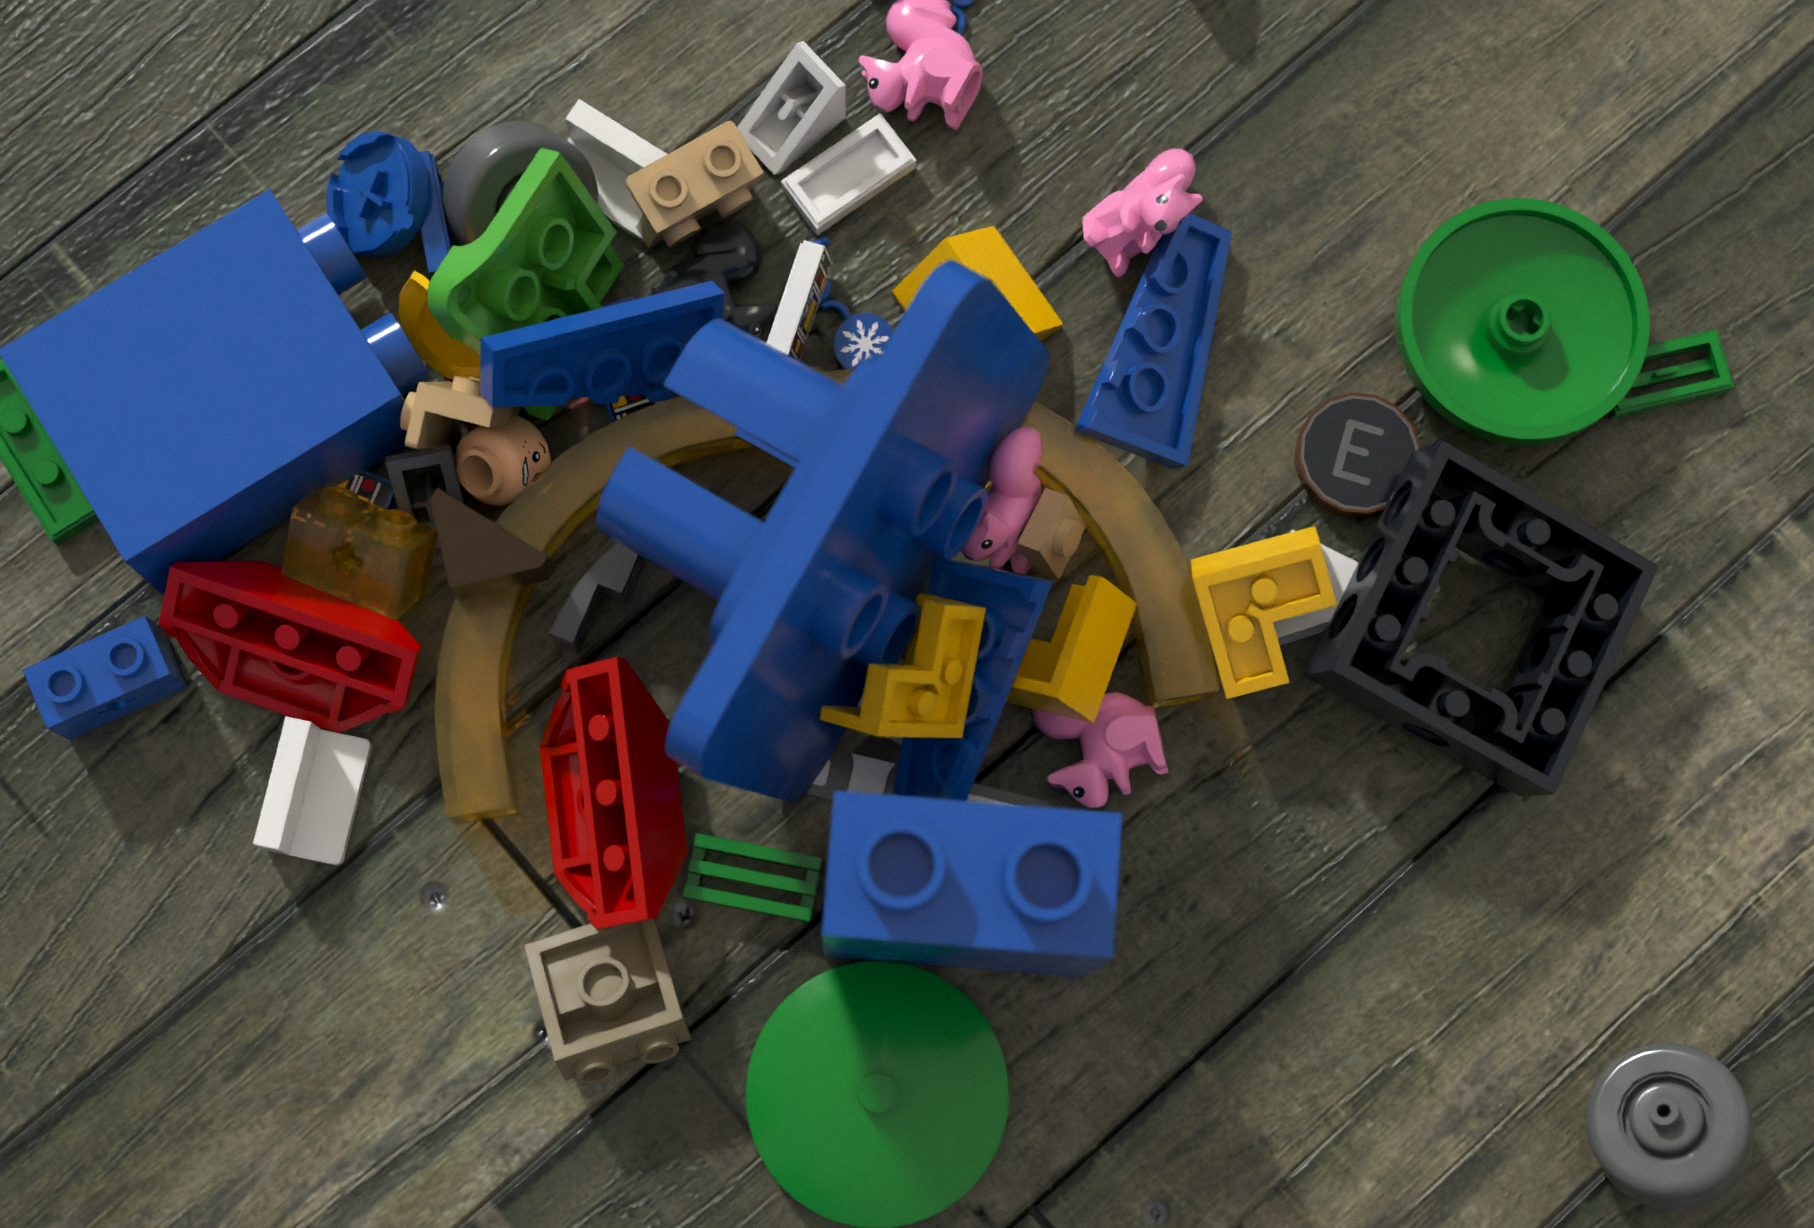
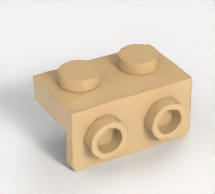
M726 121L627 177L625 186L642 213L636 228L648 248L665 240L669 248L674 247L701 230L697 223L698 220L718 210L722 218L727 217L753 201L754 198L750 191L755 188L764 172L735 123Z
M469 375V378L454 376L453 382H419L417 391L409 392L405 399L401 412L400 427L403 430H407L405 446L415 449L437 447L448 444L454 419L485 427L506 426L513 415L519 416L521 406L492 407L480 394V377Z

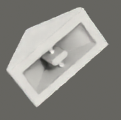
M804 41L796 43L737 128L750 150L774 175L782 173L845 119L846 85Z

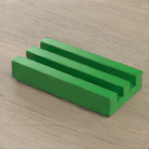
M1717 329L1649 344L1644 363L1702 349H1707L1709 358L1639 373L1629 391L1709 372H1714L1715 379L1625 399L1624 396L1608 413L1609 419H1617L1717 396L1732 390L1734 384Z
M695 833L693 852L689 861L688 876L682 897L684 899L810 923L823 857ZM712 851L807 870L806 879L800 880L705 861L706 852ZM706 875L802 894L801 904L797 906L699 887L701 876Z

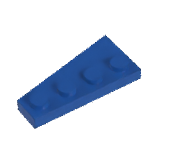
M1189 213L1173 232L1166 235L1163 234L1158 240L1076 424L1075 432L1171 469L1188 466L1232 231Z
M708 281L482 337L480 394L492 407L565 405L570 398L590 397L596 404L618 403L620 396L644 395L650 402L672 401L674 394L677 393L666 388L663 384L692 337L710 321L723 319L725 293L713 281Z
M934 557L928 594L985 607L986 611L963 737H903L893 795L959 801L967 800L1053 581L954 559L947 560Z

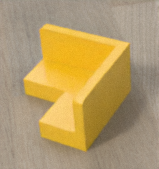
M1316 527L1301 529L1190 559L1192 579L1226 699L1290 683L1274 622L1337 605Z
M1090 575L1085 586L1072 584L1051 643L1030 639L1006 703L1094 723L1137 603L1104 577Z
M918 594L915 604L921 608V617L917 630L907 648L904 665L869 663L861 707L822 706L820 720L877 737L962 738L986 608L931 594Z

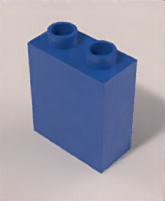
M270 189L0 348L2 359L122 558L162 595L165 593L170 566L175 562H217L296 513V510L363 470H368L384 460L385 456H390L404 448L407 430H403L400 427L401 412L405 402L403 395L417 388L419 382H426L432 378L391 312L360 330L338 295L367 279V276L329 215L325 212L296 230Z
M834 791L822 931L824 957L1083 978L1113 959L1122 813Z

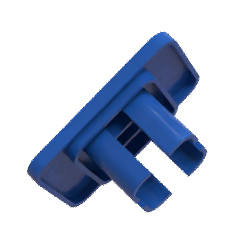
M947 260L940 264L917 291L882 354L877 353L866 358L852 372L844 385L723 319L710 321L688 342L663 385L737 427L734 433L736 436L793 467L795 470L764 523L630 446L625 450L604 488L597 510V527L601 533L719 601L709 630V643L712 650L679 705L667 734L666 753L669 758L706 780L788 802L800 797L821 773L847 728L820 720L822 706L857 707L864 694L869 663L896 665L908 648L920 621L921 608L915 604L917 595L920 593L924 594L929 586L934 557L947 560L952 559L971 538L986 506L987 491L984 488L990 479L989 468L993 453L1010 432L1019 429L1039 393L1048 368V350L991 279L954 260Z

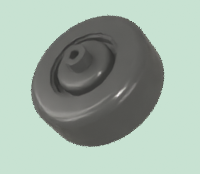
M510 121L489 127L473 137L460 150L447 173L443 189V209L451 234L460 246L470 244L478 239L487 230L540 148L561 152L598 205V186L588 160L573 144L544 125L529 121Z
M1658 1043L1642 1046L1623 1054L1602 1072L1595 1082L1587 1102L1586 1131L1589 1144L1599 1166L1619 1191L1645 1206L1661 1210L1681 1211L1707 1205L1719 1199L1733 1188L1744 1174L1750 1162L1754 1147V1124L1746 1095L1736 1077L1725 1065L1713 1056L1694 1047L1675 1043Z

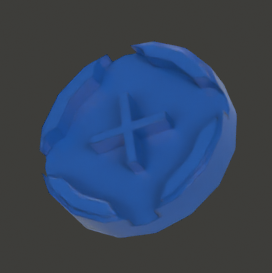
M372 131L358 135L344 147L337 160L344 162L340 167L339 174H331L328 182L327 214L353 253L379 259L395 256L411 243L420 229L429 201L428 174L422 155L409 140L386 132Z

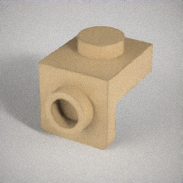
M1045 488L1017 544L1032 564L1031 570L1059 580L1070 557L1079 546L1086 524L1068 495Z

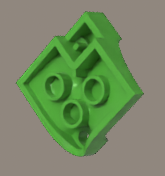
M540 148L487 230L470 244L452 246L429 282L428 305L433 317L450 337L468 345L480 356L482 337L603 308L600 304L624 267V263L610 245L617 231L561 152ZM558 405L522 407L530 416L548 421Z

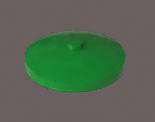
M1509 198L1470 207L1447 220L1428 237L1414 256L1402 279L1396 301L1395 331L1400 356L1410 379L1423 398L1441 416L1460 429L1479 438L1508 445L1531 446L1561 441L1581 433L1600 421L1624 398L1638 377L1645 360L1650 334V314L1644 286L1635 266L1619 243L1606 230L1581 213L1559 204L1529 198Z
M864 961L847 964L826 971L801 985L780 1004L765 1024L757 1039L747 1072L746 1110L749 1127L756 1148L769 1172L784 1190L811 1211L838 1223L855 1227L893 1228L909 1225L927 1219L954 1204L975 1185L990 1165L1003 1136L1008 1115L1009 1084L1006 1064L1000 1044L984 1015L964 993L945 979L924 969L898 962Z

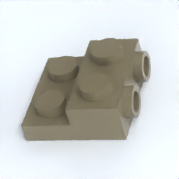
M655 919L607 929H595L590 923L524 945L553 1058L565 1081L576 1078L577 1082L583 1085L600 1083L615 1074V1064L640 1057L642 1062L648 1064L663 1062L679 1052V1043L691 1040L679 994L668 965Z

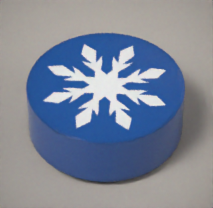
M858 313L850 316L842 322L835 334L834 352L838 362L845 370L852 373L869 356L877 353L882 354L894 331L888 322L878 315Z

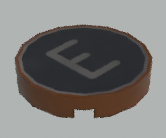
M1348 393L1328 399L1309 415L1296 439L1294 465L1298 477L1300 478L1301 476L1304 486L1308 489L1307 493L1317 505L1338 516L1367 518L1384 511L1411 453L1421 449V445L1413 423L1398 406L1377 395Z

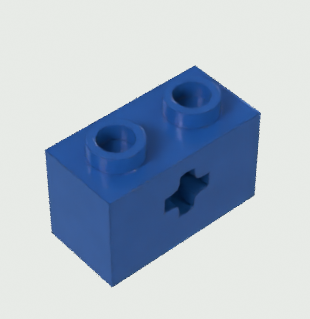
M147 616L140 617L23 669L46 728L68 740L189 687L166 632Z

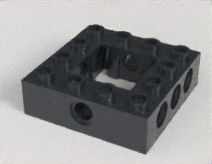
M1440 441L1411 453L1304 676L1518 796L1554 795L1659 565L1445 441ZM1460 551L1544 598L1502 691L1494 687L1483 689L1447 669L1449 662L1437 655L1424 653L1403 657L1419 622L1427 621L1432 611V608L1427 605L1446 565L1455 563Z

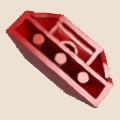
M263 561L175 562L169 569L159 625L170 638L175 636L190 661L218 692L296 719L310 721L316 726L336 733L374 720L388 712L393 713L401 710L407 705L421 646L382 602Z
M613 657L565 670L560 685L563 691L552 709L540 744L554 875L574 902L588 914L587 919L595 929H607L656 919L688 854L677 762L669 758L666 753V738L671 723L624 657Z

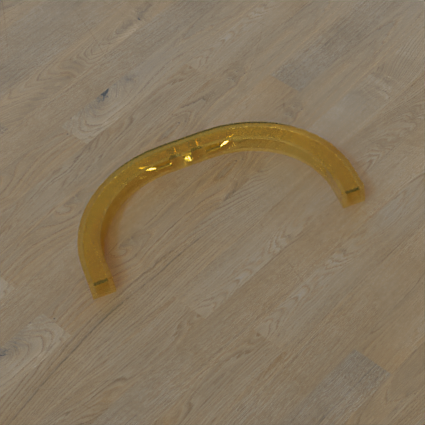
M809 366L842 385L845 384L855 370L845 369L823 372L822 367ZM677 397L626 415L593 432L558 456L527 484L526 488L518 494L500 515L496 524L542 551L552 561L577 529L597 512L604 488L628 446L669 469L695 460L759 448L736 436L734 433L737 427L686 398ZM1034 401L1019 428L1032 427L1040 434L1043 443L1041 464L1035 473L1041 481V486L1069 496L1086 524V531L1098 545L1113 571L1120 590L1137 603L1131 623L1135 635L1148 706H1154V709H1161L1212 700L1220 689L1210 639L1191 571L1182 549L1164 517L1136 479L1104 447L1090 436L1075 432V424ZM538 582L463 600H458L455 597L445 627L439 656L434 710L437 754L446 818L455 825L519 814L508 736L506 710L508 671L514 641L525 608Z

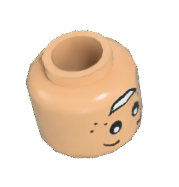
M513 415L506 426L485 427L480 425L465 433L457 445L455 455L458 479L462 486L476 500L489 506H505L540 487L549 474L551 463L548 444L541 431L529 420L518 415Z

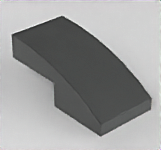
M618 542L605 552L584 574L559 611L549 632L555 645L579 654L603 597L628 605L647 559Z

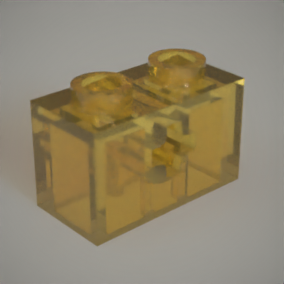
M323 485L292 508L281 574L397 620L426 595L438 536L437 529L417 522L413 515L405 511L384 509L361 500L355 492L347 488Z

